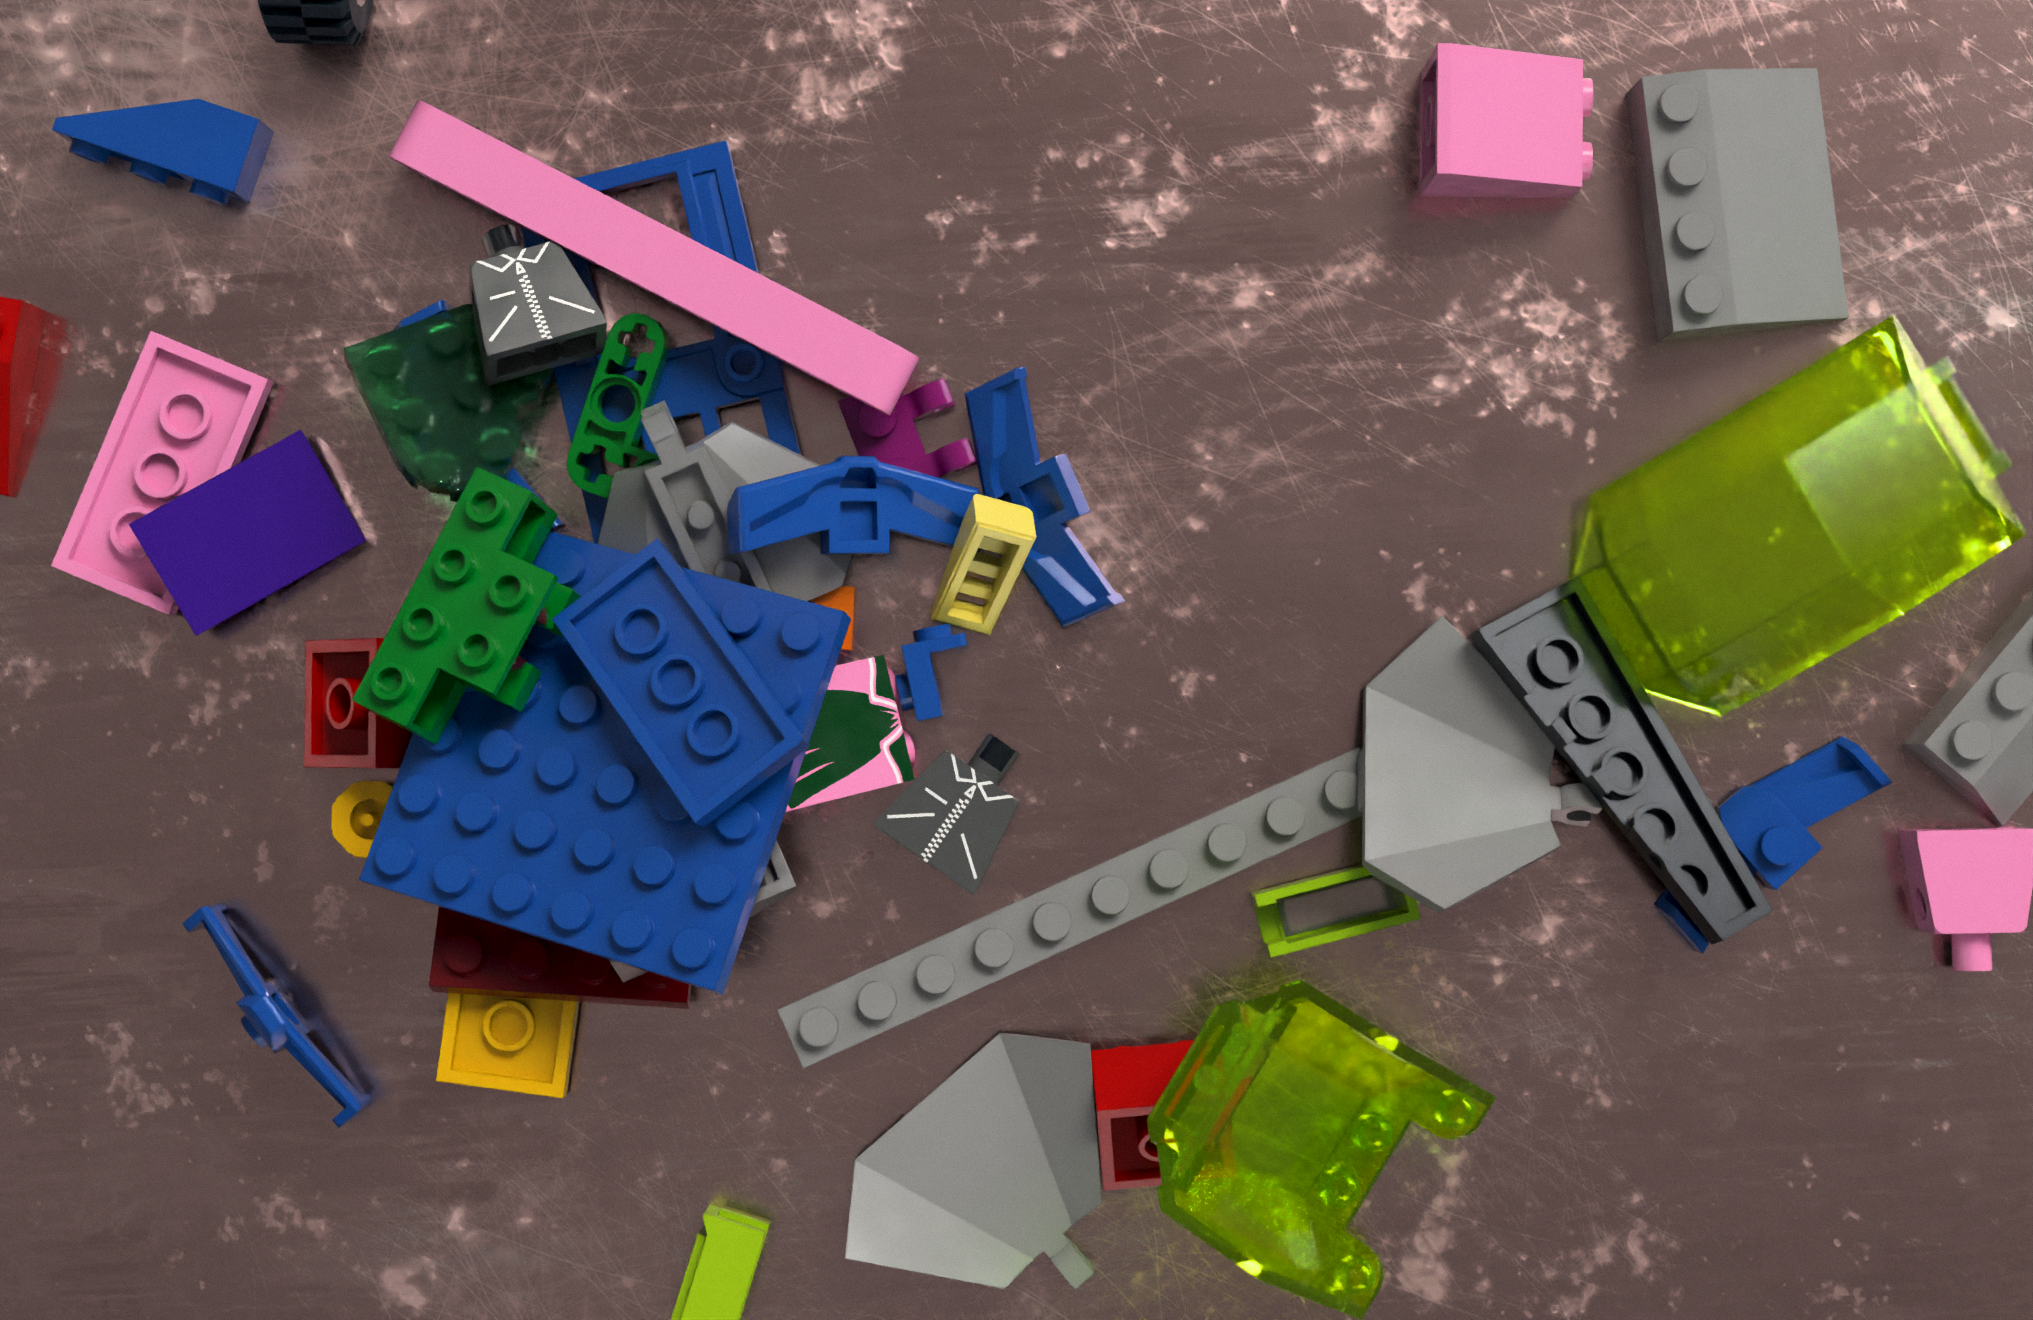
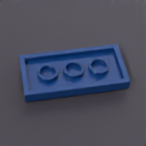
M655 539L552 618L692 820L700 827H706L810 747L669 550L658 539Z

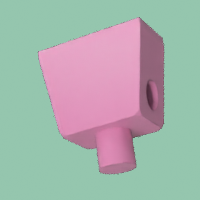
M2033 828L1899 829V841L1918 930L1932 934H1951L1952 970L1991 971V933H2021L2025 931L2028 924L2033 889Z

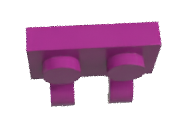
M944 378L923 385L906 395L902 391L890 416L851 396L837 401L858 456H875L880 462L939 478H944L977 465L976 456L967 437L927 454L916 427L915 421L955 406L952 394Z

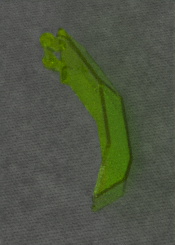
M1895 314L1874 325L1864 333L1760 396L1588 496L1570 580L1580 576L1646 692L1722 716L1765 694L1905 614L2027 534L1994 479L2013 466L2011 459L2004 448L1996 449L1952 376L1957 373V370L1948 355L1926 366Z

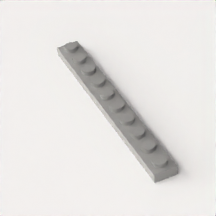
M1359 747L780 1007L777 1011L802 1067L806 1068L1361 817L1362 812H1358Z

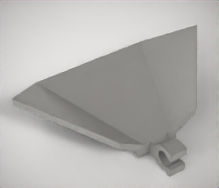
M665 400L641 410V421L659 459L648 464L614 472L597 544L637 554L655 539H658L666 546L680 567L804 601L812 600L842 586L852 554L821 555L820 531L737 554H730L728 549L727 507L737 487L821 466L820 464L734 421H730L700 441L685 447Z
M1443 616L1364 688L1363 747L1358 753V812H1362V865L1371 875L1439 914L1557 851L1561 845L1552 821L1587 827L1592 822L1591 813L1598 814L1602 810V805L1584 783L1568 784L1562 787L1550 786V772L1555 746L1484 656Z
M999 1033L958 1070L949 1075L910 1109L903 1118L854 1161L845 1259L1005 1289L1044 1251L1075 1290L1095 1273L1093 1270L1094 1266L1065 1234L1071 1226L1102 1204L1090 1043Z

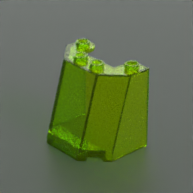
M1301 979L1280 985L1279 991L1244 1002L1234 999L1218 1004L1213 1009L1147 1118L1150 1142L1157 1146L1162 1185L1157 1187L1160 1211L1261 1282L1362 1320L1381 1289L1384 1269L1379 1255L1371 1247L1346 1230L1412 1121L1444 1140H1461L1470 1136L1479 1127L1495 1101L1496 1096Z

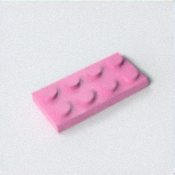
M150 331L51 566L165 614L176 616L179 607L130 528L129 523L240 463L274 382Z

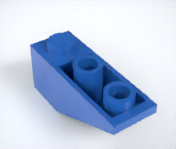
M201 99L56 118L52 128L54 132L72 142L69 152L76 156L101 165L107 164L109 156L131 162L129 173L164 186L167 185L169 176L192 183L189 190L190 194L222 206L227 205L229 196L250 203L274 131L260 119Z

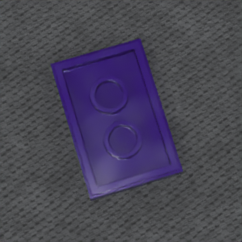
M301 429L129 523L130 528L196 636L366 541Z

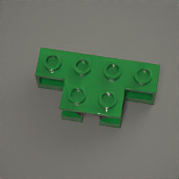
M476 466L355 692L352 701L384 720L437 745L467 687L521 713L542 674V671L518 656L534 624L561 637L562 633L552 618L581 597L573 589L558 583L556 575L532 565L558 514L532 491Z

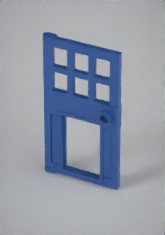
M726 140L574 178L603 194H609L677 176L692 240L759 273L730 146ZM521 227L526 248L550 242ZM562 248L599 307L589 261ZM713 325L714 339L669 350V355L651 406L665 400L674 420L700 413L706 437L721 428L718 414L720 408L760 399L769 439L802 455L779 359ZM602 354L554 367L571 443ZM637 358L630 359L628 368L614 363L611 374L630 377L643 385L646 373H639L633 370ZM615 386L605 393L601 406L607 419L618 423L625 421L632 415L636 402L629 388ZM644 427L642 438L645 450L657 454ZM601 448L597 455H585L582 466L588 467L591 470L590 481L595 483L599 474H607ZM582 489L593 540L597 544L607 498Z

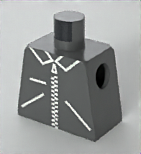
M510 224L497 226L486 232L482 237V244L488 258L476 261L469 266V293L483 374L487 386L602 354L605 346L607 322L561 246L554 242H546L525 248L518 228Z
M990 733L985 737L968 763L945 749L877 818L873 825L974 895L985 876L1019 803L1016 797L1001 788L999 784L1020 754Z

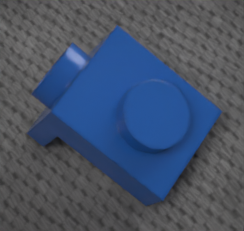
M950 624L913 631L915 643L901 645L907 672L895 674L902 711L915 709L918 722L944 717L931 655L968 647L966 634L952 635Z

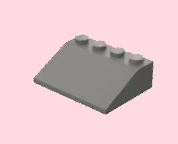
M1817 68L1703 69L1641 77L1627 92L1658 342L1846 320L1849 318Z

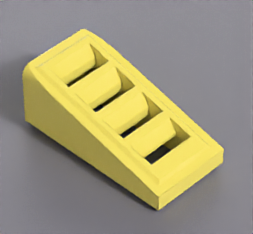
M980 494L973 496L964 515L930 610L931 620L988 635L991 634L1036 539L1033 512L1029 508ZM980 548L1002 555L1001 558L979 553L977 550ZM967 571L991 577L993 580L992 582L968 576L966 573ZM960 592L986 600L984 605L956 599L955 597Z

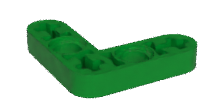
M632 313L625 315L612 326L568 452L566 466L569 477L574 484L584 491L607 499L613 476L599 474L595 483L590 481L591 470L588 467L582 466L586 454L597 455L602 446L606 448L605 459L608 462L629 468L630 455L638 457V461L633 467L648 464L659 459L658 454L640 449L637 446L644 429L641 421V410L652 405L669 355L670 340L668 332L663 325L645 314ZM641 326H647L646 337L655 342L654 349L651 354L641 352L633 369L639 373H646L643 385L625 375L611 374L615 362L622 367L628 368L632 349L623 345L626 334L637 335ZM625 386L634 395L636 402L635 410L625 421L612 422L603 413L601 406L602 398L612 387Z

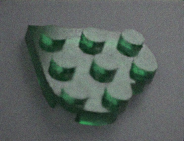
M471 304L461 305L343 348L344 361L397 469L412 487L417 489L418 485L431 493L450 495V501L458 502L476 466L501 478L508 479V472L517 462L521 448L522 431L519 419L537 409L541 396L551 384L554 369L550 368L487 386L483 374Z

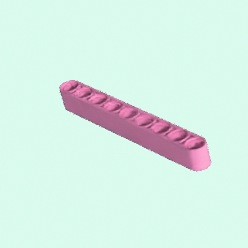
M417 99L388 156L420 175L550 242L559 244L562 248L889 416L919 360L918 356L899 345Z

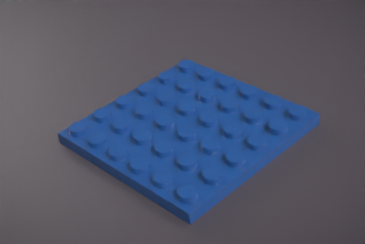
M549 531L532 565L556 575L558 583L573 589L582 596L636 554ZM681 567L809 744L851 618L846 612ZM534 624L517 658L535 666L542 671V674L522 712L520 713L467 687L437 745L412 733L359 880L384 890L723 995L806 750L710 824L702 828L692 820L563 634L559 637L545 628Z

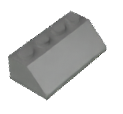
M2033 589L1902 744L2000 827L2006 824L2033 792Z

